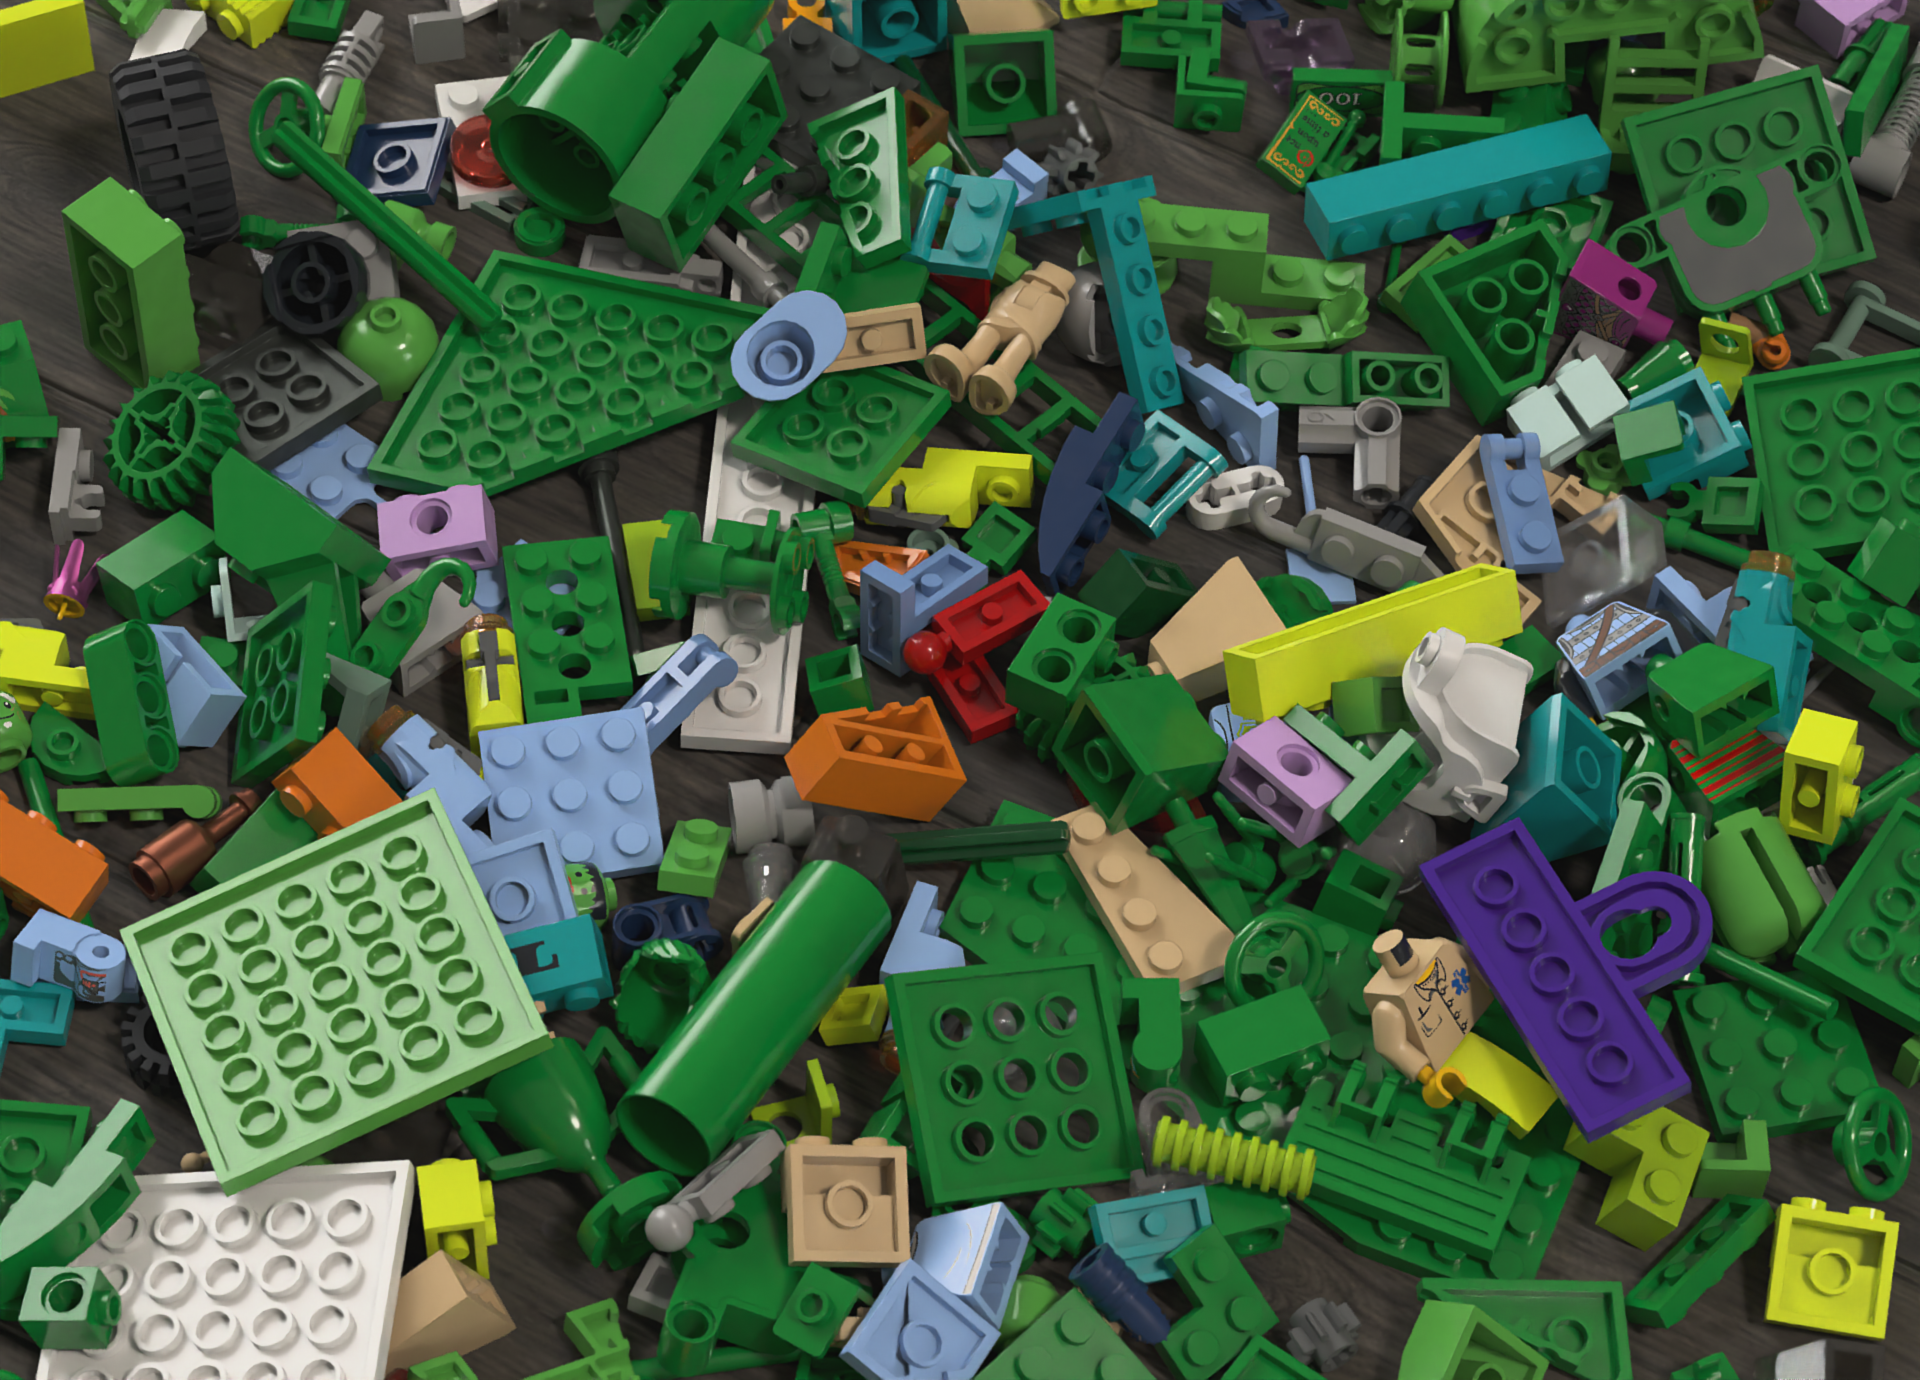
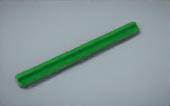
M285 121L274 130L271 139L277 149L481 331H490L501 320L503 314L500 307L293 122Z

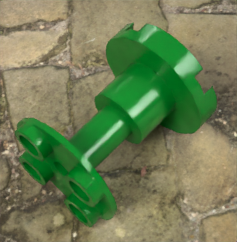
M671 509L664 515L661 523L671 524L667 538L656 537L649 570V598L660 600V606L652 609L654 616L680 620L686 614L693 595L725 599L730 589L770 595V619L776 635L783 636L787 634L793 622L803 623L805 621L809 606L808 591L802 590L804 570H809L813 563L815 553L814 538L803 536L801 529L798 527H790L779 546L775 563L735 557L732 545L701 541V528L696 513Z

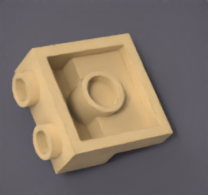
M804 1136L795 1139V1144H790L780 1155L782 1213H787L789 1266L808 1267L811 1261L822 1267L898 1268L900 1263L910 1259L906 1146H888V1140L880 1137L855 1139L852 1141V1145H830V1138Z

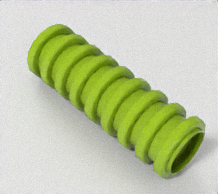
M1166 1115L1163 1116L1162 1120L1158 1121L1150 1156L1153 1167L1160 1168L1162 1163L1170 1164V1170L1178 1172L1180 1167L1188 1169V1174L1191 1176H1196L1198 1171L1206 1173V1179L1214 1180L1215 1176L1218 1175L1224 1177V1183L1231 1185L1235 1179L1242 1181V1187L1248 1189L1251 1187V1184L1260 1185L1261 1192L1268 1193L1269 1188L1278 1189V1195L1286 1197L1287 1192L1296 1193V1200L1304 1201L1305 1196H1309L1317 1161L1314 1149L1307 1148L1306 1153L1297 1152V1146L1289 1144L1288 1149L1279 1148V1141L1271 1140L1270 1145L1261 1143V1137L1253 1136L1252 1140L1249 1141L1243 1139V1133L1235 1132L1233 1137L1225 1135V1129L1219 1127L1214 1133L1207 1131V1125L1201 1123L1198 1128L1189 1127L1188 1120L1182 1119L1180 1124L1171 1123V1117Z

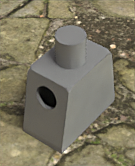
M414 569L395 582L383 571L373 586L359 590V593L366 599L360 606L362 634L386 600L414 582L424 569ZM443 582L434 592L429 609L428 622L424 630L389 678L403 698L462 661L461 639L467 632L478 630V632L485 631L484 613L473 603H470L466 608L459 605L461 595Z

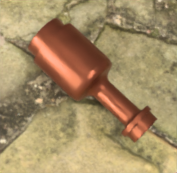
M244 788L240 792L236 791L229 796L230 806L204 825L200 826L192 820H181L141 848L136 853V860L129 864V872L136 886L151 900H158L162 896L171 897L180 891L217 853L215 844L245 823L263 803L259 796L250 788Z

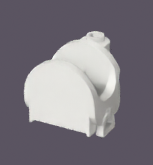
M1441 627L1436 633L1428 632L1424 636L1421 643L1407 659L1403 669L1402 686L1404 696L1420 728V732L1408 734L1417 740L1435 766L1402 801L1431 815L1452 816L1465 823L1473 817L1481 823H1486L1506 801L1508 786L1501 782L1519 760L1520 754L1515 747L1525 687L1532 678L1534 669L1527 660L1508 651L1483 643L1465 644L1466 639L1463 635ZM1396 734L1360 735L1359 740L1377 755Z

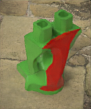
M940 142L936 143L919 160L908 167L911 239L927 192L924 187V181L928 169L939 166L951 170L952 152ZM945 204L931 245L932 249H943L955 209ZM1007 230L992 280L929 272L928 278L951 294L961 305L982 321L990 312L993 299L1005 287L1011 286L1018 281L1025 271L1032 270V263L1015 254L1016 236Z

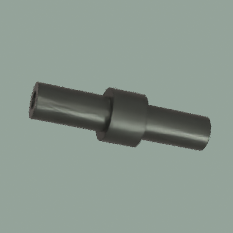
M810 165L799 167L794 173L775 175L771 180V188L777 195L798 193L802 197L823 195L830 189L829 183L831 181L827 170L823 166Z

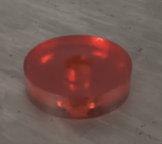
M485 114L469 118L455 129L451 137L450 153L454 171L464 181L478 187L500 188L513 184L499 166L493 152L489 151L492 150L489 139V129L492 121Z

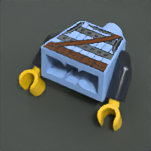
M1620 601L1613 602L1591 617L1579 614L1568 622L1565 634L1561 635L1556 642L1562 658L1555 664L1554 693H1563L1598 726L1594 721L1597 717L1604 721L1606 719L1603 716L1604 714L1612 711L1617 712L1648 692L1645 669L1652 657L1664 653L1674 659L1701 643L1668 610L1637 609Z

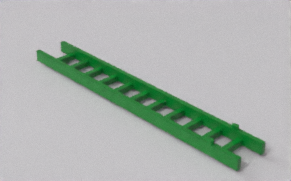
M684 78L676 83V92H680L687 83ZM766 147L755 163L763 172L735 192L720 216L799 280L811 247L803 253H799L779 235L814 212L823 221L840 225L848 242L850 240L840 216L842 213L840 205L825 193L811 197H802L798 193H793L792 195L798 201L765 224L745 208L747 204L771 188V180L775 175L794 173L796 171L780 156ZM928 278L920 300L941 317L924 329L926 350L954 329H957L966 338L971 340L977 332V326L981 320ZM994 350L988 361L991 358L997 361L1003 351ZM925 358L898 362L916 378L933 384L924 369ZM1027 359L1014 381L1017 388L1015 398L1029 388L1050 405L1051 408L1019 432L997 415H984L974 410L969 401V392L961 402L951 400L952 408L1007 453L1032 455L1033 474L1046 485H1048L1055 463L1032 443L1039 438L1042 439L1062 424L1065 419L1074 426L1092 433L1102 420L1029 359Z

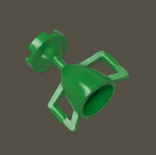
M601 1026L596 1030L585 1051L572 1038H551L554 1047L496 1073L486 1087L483 1098H448L445 1104V1114L458 1132V1136L472 1157L476 1159L479 1167L492 1180L498 1181L548 1169H556L568 1173H585L603 1198L591 1209L581 1223L577 1234L578 1245L594 1268H598L601 1262L606 1260L613 1271H617L637 1264L659 1250L647 1238L645 1231L647 1218L655 1208L667 1204L684 1188L671 1172L665 1171L646 1173L623 1184L606 1162L605 1158L611 1141L621 1133V1130L617 1123L616 1110L609 1115L607 1104L594 1071L604 1055L611 1069L628 1090L642 1070L629 1052L623 1048L613 1032L608 1027ZM475 1121L495 1122L504 1134L525 1152L501 1157L478 1122Z

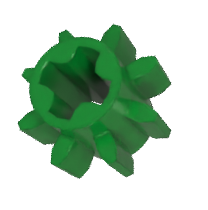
M1069 1187L1064 1194L1057 1188L1051 1189L1040 1199L1030 1214L1029 1223L1039 1231L1031 1243L1052 1260L1056 1256L1060 1259L1063 1258L1066 1252L1074 1259L1080 1257L1095 1241L1088 1208L1099 1203L1079 1187L1075 1190Z

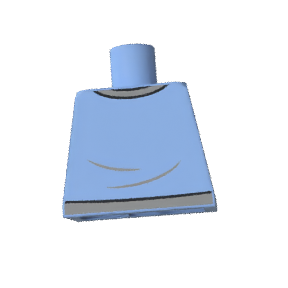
M1003 1202L991 1203L923 1219L917 1224L910 1243V1258L996 1330H999L1029 1236ZM897 1268L881 1269L882 1280L885 1286Z

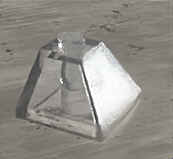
M1622 495L1557 529L1564 564L1558 572L1542 573L1546 623L1554 629L1571 620L1574 616L1583 614L1640 585L1664 568L1667 562L1662 522L1627 496Z

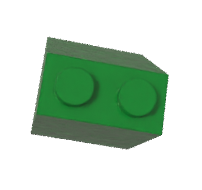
M1172 673L1093 684L1083 688L1051 748L1096 813L1104 819L1106 827L1112 835L1165 812V806L1176 798L1184 797L1186 801H1189L1217 788L1220 783L1218 781L1219 775L1229 753L1223 738L1212 730L1197 709L1193 697L1190 693L1183 690Z

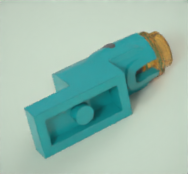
M1757 550L1751 551L1748 562L1741 565L1739 576L1735 579L1727 600V607L1714 644L1774 667L1780 713L1757 725V731L1778 745H1788L1800 718L1813 641L1796 626H1787V624H1792V593L1796 573L1791 570L1792 558L1776 552Z

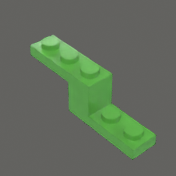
M1139 202L1151 256L1212 261L1208 301L1210 297L1218 296L1221 301L1232 304L1318 312V305L1321 301H1332L1336 295L1346 293L1349 288H1358L1364 293L1365 263L1266 254L1269 214Z

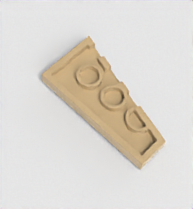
M1091 805L1051 820H1062L1068 823L1071 844L1069 851L1062 855L1135 978H1179L1181 994L1224 977L1226 954L1236 935L1157 857L1153 856L1150 850L1128 828L1112 835L1106 827L1104 819L1096 813Z

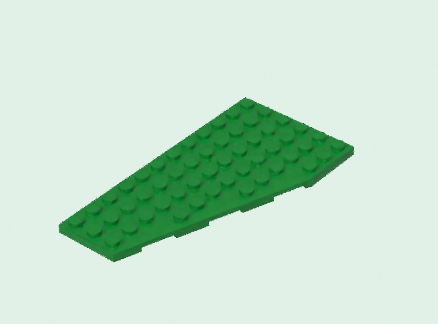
M1003 800L991 826L1048 822L1055 818ZM1062 854L973 860L940 925L939 938L961 946L964 959L972 965L1102 952L1127 1080L1130 1083L1132 1080L1129 1072L1133 1042L1136 1038L1135 1025H1120L1119 998L1122 978L1135 977ZM1158 858L1219 918L1184 867ZM1242 888L1254 918L1270 911L1283 910L1294 912L1306 918L1321 936L1325 951L1324 972L1320 985L1310 1001L1332 1038L1326 1069H1323L1316 1076L1337 1084L1335 1096L1330 1106H1335L1337 1097L1354 1060L1362 1061L1368 1064L1367 1077L1362 1089L1358 1091L1354 1102L1373 1108L1382 1080L1387 1077V1074L1391 1072L1402 1076L1396 1097L1383 1126L1391 1128L1398 1109L1402 1108L1444 1124L1445 1130L1439 1147L1444 1148L1462 1103L1452 1095L1453 1101L1443 1108L1430 1107L1423 1099L1422 1087L1424 1084L1419 1080L1413 1083L1400 1071L1395 1070L1387 1060L1377 1053L1374 1047L1372 1017L1364 1001L1363 993L1366 985L1382 967L1380 960L1372 949L1374 941L1379 936H1371L1285 901H1281L1272 909H1267L1264 906V901L1269 897L1268 895L1249 888ZM1283 927L1273 928L1263 932L1261 935H1265L1280 943L1289 929ZM1305 943L1301 945L1291 959V971L1288 975L1291 987L1301 984L1307 971L1308 952ZM1241 973L1243 988L1254 1001L1273 994L1270 986L1255 982ZM1224 977L1181 993L1183 1052L1180 1061L1179 1079L1171 1090L1166 1093L1153 1095L1197 1128L1200 1123L1207 1125V1131L1214 1133L1218 1127L1225 1129V1135L1232 1137L1235 1132L1243 1133V1139L1249 1141L1252 1140L1253 1136L1261 1137L1262 1144L1270 1145L1271 1140L1279 1141V1148H1282L1312 1079L1301 1083L1290 1081L1282 1085L1275 1081L1272 1083L1270 1090L1259 1099L1250 1102L1239 1100L1222 1106L1199 1064L1193 1048L1197 1021L1236 1007L1227 994ZM1494 996L1495 999L1474 1024L1470 1032L1506 1051L1549 1083ZM1048 1002L1045 1010L1046 1014L1062 1025V1030H1065L1068 1025V1016L1065 1009L1056 1002ZM1559 1097L1531 1131L1521 1140L1507 1130L1493 1167L1501 1168L1508 1149L1530 1156L1532 1159L1491 1263L1311 1194L1305 1196L1304 1201L1296 1200V1193L1287 1192V1196L1344 1238L1343 1245L1355 1254L1415 1277L1535 1280L1583 1160L1563 1150L1573 1119ZM1476 1101L1474 1103L1477 1104L1475 1109L1476 1117L1471 1130L1467 1131L1463 1143L1482 1150L1487 1139L1490 1124L1495 1117Z

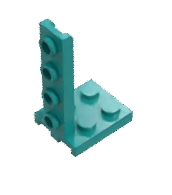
M1152 175L1080 190L1014 207L1008 230L1021 228L1023 237L1053 231L1052 220H1055L1057 229L1090 222L1129 396L1138 399L1141 414L1185 403L1138 201L1139 199L1156 195Z

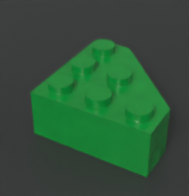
M1543 218L1418 271L1400 302L1433 354L1449 356V378L1482 427L1507 416L1506 409L1511 406L1510 403L1513 398L1529 387H1537L1543 379L1547 362L1545 360L1549 340L1553 335L1560 301H1558L1570 261V258Z

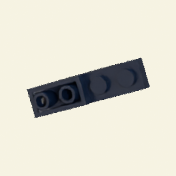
M1120 391L1093 433L1078 426L1073 427L1050 475L1039 522L1038 551L1042 579L1047 595L1052 597V599L1057 592L1063 594L1067 586L1072 587L1076 584L1084 568V559L1094 543H1101L1105 538L1111 524V516L1104 494H1107L1113 488L1119 474L1121 462L1128 451L1133 452L1138 448L1145 433V424L1138 399Z

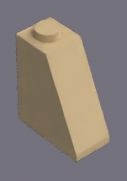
M1237 556L1229 559L1150 640L1148 664L1145 666H1148L1151 676L1172 673L1183 690L1190 693L1196 703L1228 690L1223 650L1287 628Z
M439 1250L403 1276L399 1283L384 1379L396 1368L408 1370L410 1366L454 1351L463 1356L516 1329L514 1322L491 1282L443 1250Z

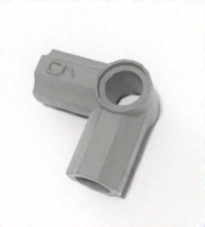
M1382 397L1369 398L1361 402L1358 407L1299 406L1298 453L1354 454L1353 501L1363 504L1366 509H1384L1390 502L1399 500L1401 410L1395 402Z

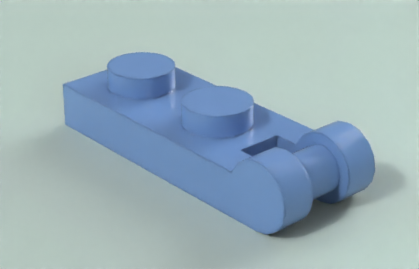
M1534 432L1518 433L1515 438L1504 439L1502 434H1484L1480 440L1479 453L1506 568L1515 570L1516 574L1558 572L1564 564V558L1539 459L1541 446L1538 435ZM1515 459L1518 470H1507L1505 460Z
M705 634L694 635L681 646L620 710L636 707L644 708L650 753L652 754L716 687L722 688L734 681L738 673V664L727 653L719 651L717 644Z

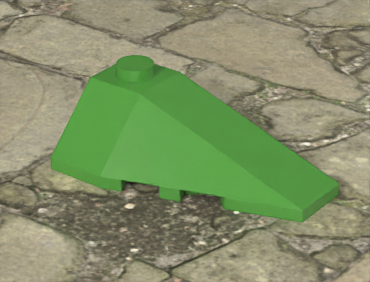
M1426 1300L1403 1351L1398 1380H1542L1550 1361L1475 1305Z

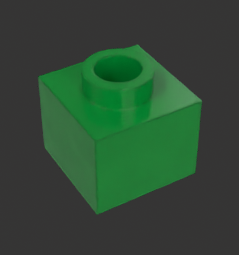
M857 644L805 659L809 690L819 716L821 714L866 707L868 711L874 710L869 675Z

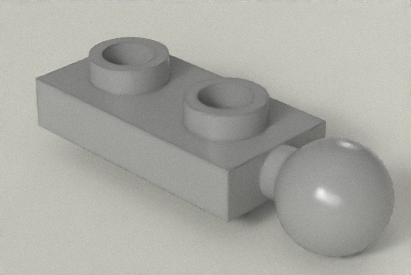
M770 1129L740 1137L672 1200L655 1208L648 1216L645 1226L649 1242L655 1248L664 1252L678 1251L691 1240L694 1229L693 1222L695 1220L703 1219L705 1223H711L728 1213L735 1206L732 1197L741 1189H748L765 1179L772 1172L769 1163L786 1149L776 1131Z

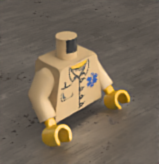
M1390 930L1380 935L1372 945V949L1380 960L1382 967L1366 985L1363 993L1364 1001L1372 1017L1374 1047L1377 1053L1387 1060L1395 1070L1400 1071L1413 1083L1419 1080L1424 1084L1422 1095L1427 1105L1432 1108H1443L1453 1101L1452 1095L1457 1096L1466 1089L1467 1082L1464 1075L1458 1069L1453 1067L1440 1068L1495 998L1489 991V986L1463 945L1442 937H1435L1431 940L1406 939L1401 930Z

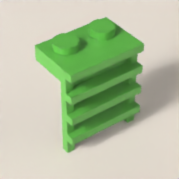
M1609 35L1608 48L1605 50V73L1602 74V97L1598 107L1599 122L1596 129L1612 152L1610 171L1623 175L1635 173L1620 124L1623 118L1680 103L1613 101L1614 93L1691 95V99L1702 97L1704 95L1709 59L1710 37H1699L1698 50L1619 48L1620 36ZM1617 67L1695 68L1694 76L1616 75Z

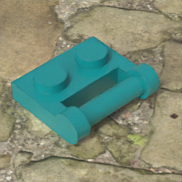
M939 166L929 168L924 181V187L927 192L911 239L912 251L902 254L900 260L925 265L931 273L992 280L1019 194L1016 182L955 174L951 170ZM946 197L959 198L943 249H932L931 245Z
M1159 409L1144 422L1145 433L1140 445L1135 451H1128L1119 466V474L1110 492L1104 494L1106 503L1135 523L1152 540H1156L1167 529L1166 522L1210 477L1218 478L1229 467L1226 459L1219 451ZM1188 457L1196 462L1151 508L1144 504L1148 497Z

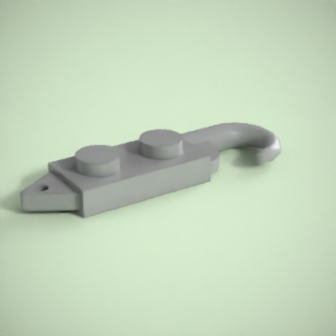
M1266 485L1256 490L1249 500L1248 514L1250 521L1256 530L1266 538L1307 554L1308 560L1393 593L1408 580L1423 583L1445 576L1424 553L1426 546L1329 507L1326 510L1315 509L1309 511L1301 518L1297 527L1272 518L1265 510L1266 501L1272 497L1288 498L1291 495V490L1288 487Z

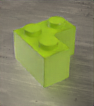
M1662 1106L1589 1144L1573 1121L1563 1150L1612 1177L1596 1225L1646 1252L1678 1227L1710 1132Z

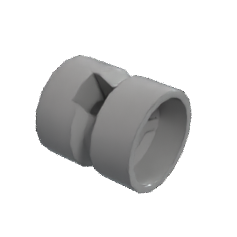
M791 775L781 776L780 779L774 780L771 789L768 790L759 779L728 782L729 814L736 854L767 851L772 839L775 838L782 847L814 846L815 828L812 802L801 800Z

